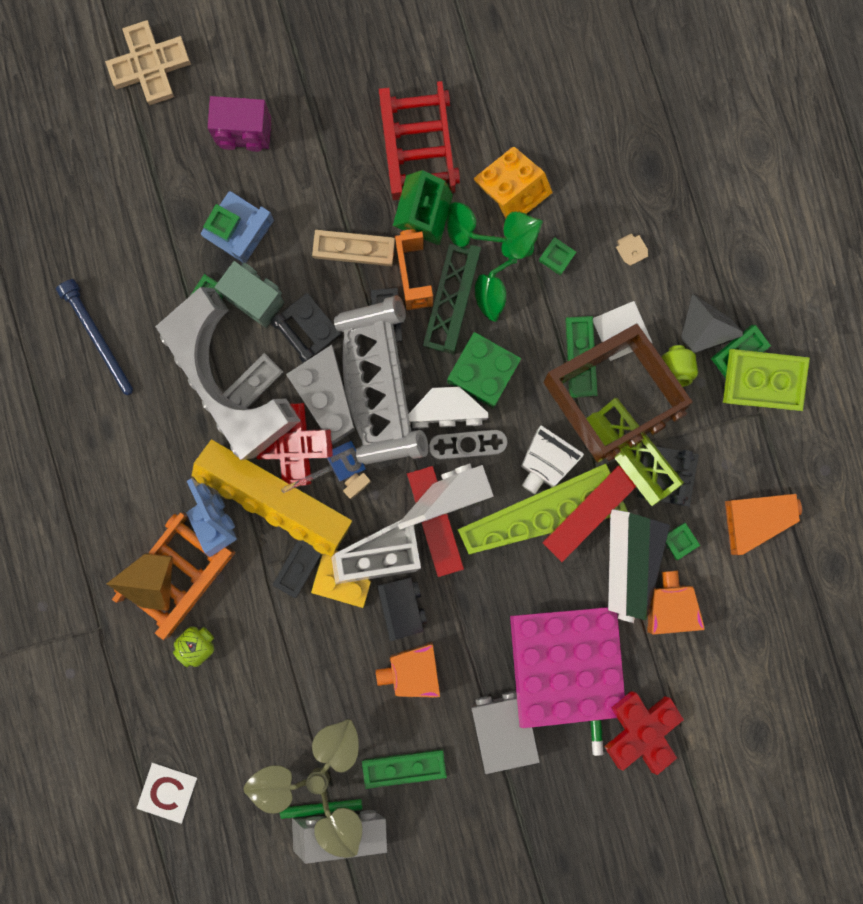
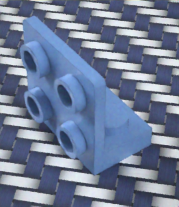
M230 191L219 206L238 215L241 221L229 242L205 229L202 230L201 235L242 263H246L274 222V219L268 210L263 207L257 209Z
M191 478L187 483L197 505L186 512L204 553L211 557L237 539L232 530L235 528V525L231 518L224 513L223 508H225V504L218 494L212 495L204 483L199 484Z

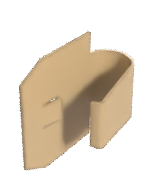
M629 234L617 240L619 246L616 249L623 261L631 266L648 257V249L640 235L634 237L632 234Z

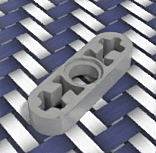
M499 430L437 435L431 440L429 450L431 455L439 460L498 455L505 450L507 438ZM492 435H496L498 440H502V444L498 445V450H493L491 445L483 446L485 452H479L480 440L478 436H484L483 441H490ZM466 437H470L476 442L475 450L470 453L464 452L460 447L461 440ZM451 438H457L456 449L459 454H452L453 449H446L445 454L439 455V451L433 448L438 445V440H443L444 444L448 445L453 444Z

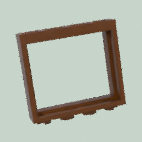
M637 323L551 370L543 382L597 463L605 458L608 461L616 458L622 453L620 449L627 445L630 448L635 447L644 440L643 436L649 432L652 435L657 434L666 427V422L670 420L674 422L679 421L687 415L686 410L693 403ZM630 346L672 408L605 446L563 383Z

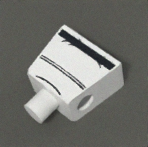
M540 426L521 465L523 469L530 473L522 486L533 494H536L543 482L550 487H554L584 454L543 426Z

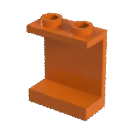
M414 229L402 231L400 235L395 236L406 309L413 310L432 307L433 293L431 286L409 289L404 259L405 252L423 250V233H416Z

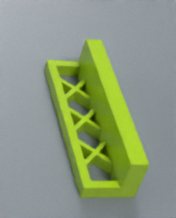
M614 398L599 412L592 413L586 418L605 446L624 436L625 430L632 431L639 427L618 398ZM614 407L621 414L620 425L611 424L605 417V414ZM644 435V440L637 446L630 448L627 445L620 449L622 453L615 459L650 505L653 506L684 484V482L648 436ZM641 451L651 452L654 456L653 468L645 467L641 463ZM658 473L668 474L674 484L663 491L657 483Z

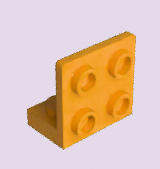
M515 147L509 149L474 177L475 183L499 204L505 219L511 212L520 211L527 214L553 193L545 172Z

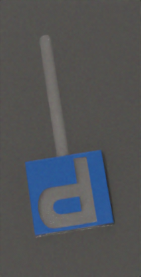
M352 441L332 449L333 456L327 458L330 466L283 487L281 491L283 493L290 491L332 470L338 482H341L355 473L364 471L366 468L363 463L358 462L356 449Z

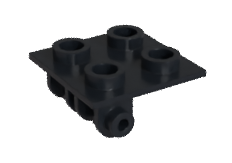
M655 446L684 482V484L660 502L690 507L699 454L688 450L679 451ZM644 451L642 464L645 467H654V456L651 452ZM658 473L657 483L663 491L674 484L668 474ZM638 489L636 497L646 499Z

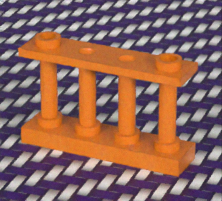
M181 512L179 515L174 514L167 521L165 527L168 529L149 551L151 554L173 556L172 564L188 575L193 583L187 592L185 590L180 591L171 584L170 597L175 600L174 604H176L171 613L141 608L157 621L156 625L159 628L155 634L162 640L172 635L236 553L226 546L213 556H208L207 560L210 563L205 570L195 568L167 546L175 534L178 533L204 553L196 533L184 524L188 519L187 514ZM114 590L116 594L112 600L116 603L122 602L126 597Z

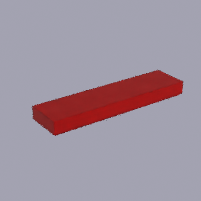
M618 465L542 544L563 562L611 513L612 509L614 510L632 492L636 485Z
M433 466L407 473L413 496L417 503L432 484L437 482ZM447 513L421 522L437 576L441 577L464 570Z

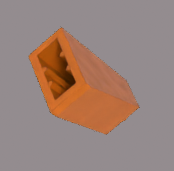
M797 494L725 501L731 555H743L799 522V515L802 514V505L800 500L797 499Z

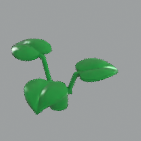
M453 202L450 204L447 216V230L451 241L458 247L467 246L470 242V237L477 240L502 242V253L505 257L509 258L508 261L490 271L489 276L486 274L479 275L475 284L477 305L488 319L497 322L499 315L505 307L506 288L503 282L498 277H495V275L511 264H516L517 259L529 257L533 254L534 244L543 221L520 211L511 212L504 223V238L479 235L473 232L476 227V218L472 210L463 203Z

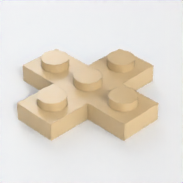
M148 20L122 28L130 53L105 61L115 89L117 90L140 82L149 106L173 98L174 94L166 73L191 65L181 36L156 44Z

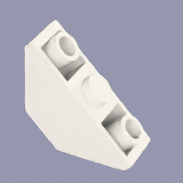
M460 387L432 388L408 416L412 428L419 429L428 428V423H439V427H454L455 422L466 421V426L482 425V421L488 419V412Z

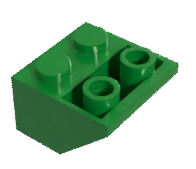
M423 170L406 175L393 226L403 231L414 229L416 233L422 232L424 240L440 245L453 197L446 181Z

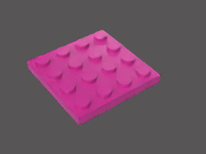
M608 607L510 616L520 728L617 718L611 707L625 697L616 612L609 611Z

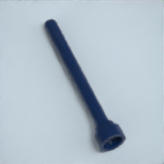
M70 279L56 287L58 295L61 299H65L66 302H70L120 389L125 395H131L133 388L79 298L81 294L79 293L80 287L75 279Z

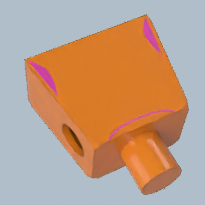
M678 571L662 572L663 588H654L648 612V633L653 635L704 630L693 586H680Z
M433 642L395 653L390 656V668L376 669L377 685L394 684L395 696L440 697Z

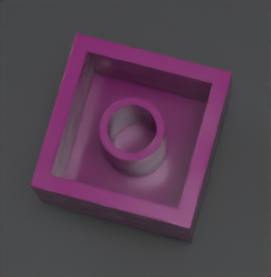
M210 96L207 128L216 145L226 150H233L235 147H246L247 150L255 152L262 151V148L269 149L272 118L265 100Z

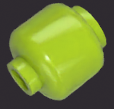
M682 345L670 347L669 351L661 357L682 387L690 385L692 380L697 377L696 355L692 350L685 349Z

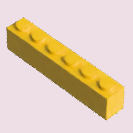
M212 439L194 462L192 476L197 482L212 487L226 499L238 502L248 512L257 513L272 526H279L288 531L293 538L307 542L321 554H327L332 557L352 523V520L246 459L240 460L231 450Z

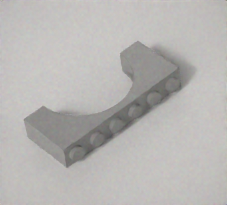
M200 287L155 327L160 333L161 341L173 353L175 363L187 375L189 385L201 397L203 407L215 419L217 429L229 441L234 455L239 457L240 460L252 459L298 424L300 419L287 399H273L261 407L249 409L235 404L220 391L210 369L209 346L216 325L229 310L215 288Z

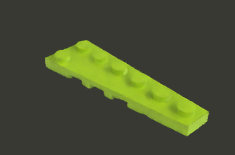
M603 464L458 529L468 554L552 533L610 474L607 465ZM623 501L614 509L628 512ZM611 513L605 519L611 518Z

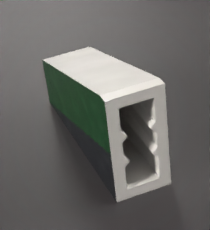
M612 509L610 519L608 610L619 613L618 619L634 623L635 618L647 620L670 525L633 513Z

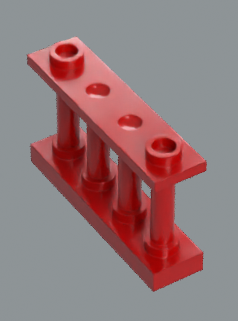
M442 81L437 82V94L396 99V96L390 97L389 88L379 89L392 201L400 200L406 176L405 174L400 175L399 165L404 164V161L445 157L447 172L431 174L449 183L451 192L455 193V184H460L459 169L453 168L446 107L450 106L449 91H443ZM439 105L440 120L399 125V122H393L392 113H397V110ZM442 131L444 146L402 151V148L397 149L396 139H400L402 135Z

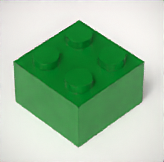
M474 332L451 371L447 383L453 387H460L469 396L493 409L521 358Z

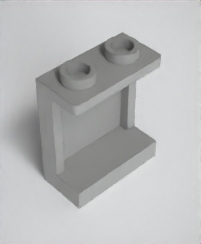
M516 691L505 692L502 694L503 698L492 700L491 696L476 699V704L471 705L485 774L540 763L532 727H519Z

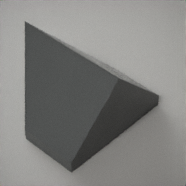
M692 294L681 336L688 349L695 353L743 336L742 330L731 318Z

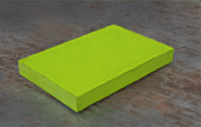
M730 349L723 403L803 411L810 358Z

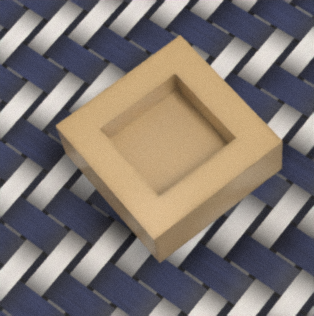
M355 473L344 483L347 487L343 491L352 500L371 483V480L364 473L360 476Z

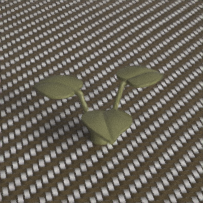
M347 719L326 726L316 734L312 743L313 755L316 760L326 764L323 768L313 769L307 779L291 784V771L284 766L272 765L257 771L244 786V793L259 809L273 814L284 811L291 804L293 798L291 790L307 786L311 793L321 794L326 818L317 821L314 827L315 838L326 852L344 858L354 857L358 854L362 838V822L357 813L348 808H338L331 815L326 789L330 781V776L327 772L329 767L331 766L337 772H345L354 765L358 756V734L353 722Z

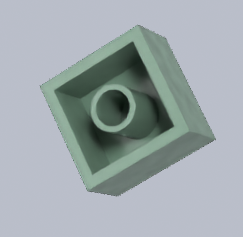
M234 261L214 288L224 299L267 328L271 320L285 304L281 298L282 292L269 279L265 278L264 281H261V277L256 274L257 271L245 262L239 265Z

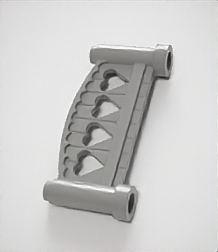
M397 295L385 298L382 303L339 313L334 318V325L337 331L344 332L343 379L350 413L362 440L361 447L356 450V457L359 463L371 464L408 456L416 459L426 457L428 454L426 435L422 430L411 432L393 327V324L404 322L406 311L402 299ZM360 334L377 341L364 357L359 354L360 345L357 343V338ZM364 361L381 367V370L369 383H366L363 379L365 372L361 366ZM369 387L386 394L373 410L368 407L369 398L366 396V390ZM373 414H377L390 421V424L378 436H375L372 432L374 425L371 423L370 418Z

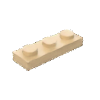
M315 230L312 257L315 259L392 266L395 238Z

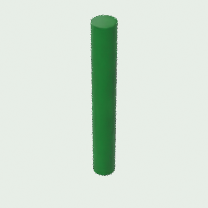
M362 799L328 802L330 813H333L338 808H348L353 811L363 810ZM323 803L287 807L284 811L280 812V818L286 819L325 814Z

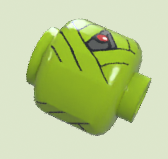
M190 626L174 641L175 650L173 654L185 667L190 665L198 667L213 654L214 645L211 641L214 637L205 627L198 629L197 627Z

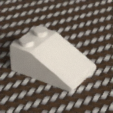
M467 464L442 474L443 480L432 484L399 522V530L494 497L483 465L472 468L471 464Z

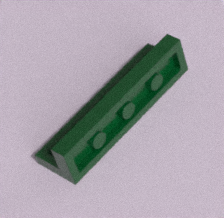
M449 244L423 347L454 355L481 247L470 245V249ZM453 252L468 256L465 266L458 270L451 263ZM450 267L453 273L447 276ZM461 272H463L462 279L459 276ZM455 276L460 283L459 291L449 296L444 285L447 280ZM442 293H444V295L446 296V298H445L444 300L440 301V300H441V297H442ZM457 297L456 303L454 304L452 299ZM449 301L454 310L453 315L442 321L438 314V308ZM437 318L440 324L434 326ZM451 322L448 330L445 325ZM441 327L447 334L445 346L430 342L432 332Z

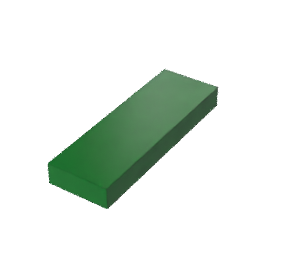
M593 316L566 317L567 360L570 361L595 347ZM596 365L569 380V394L572 398L598 396Z
M443 749L362 760L365 789L447 778Z

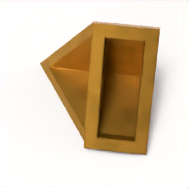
M145 553L106 584L141 608L168 611L170 606L173 556Z

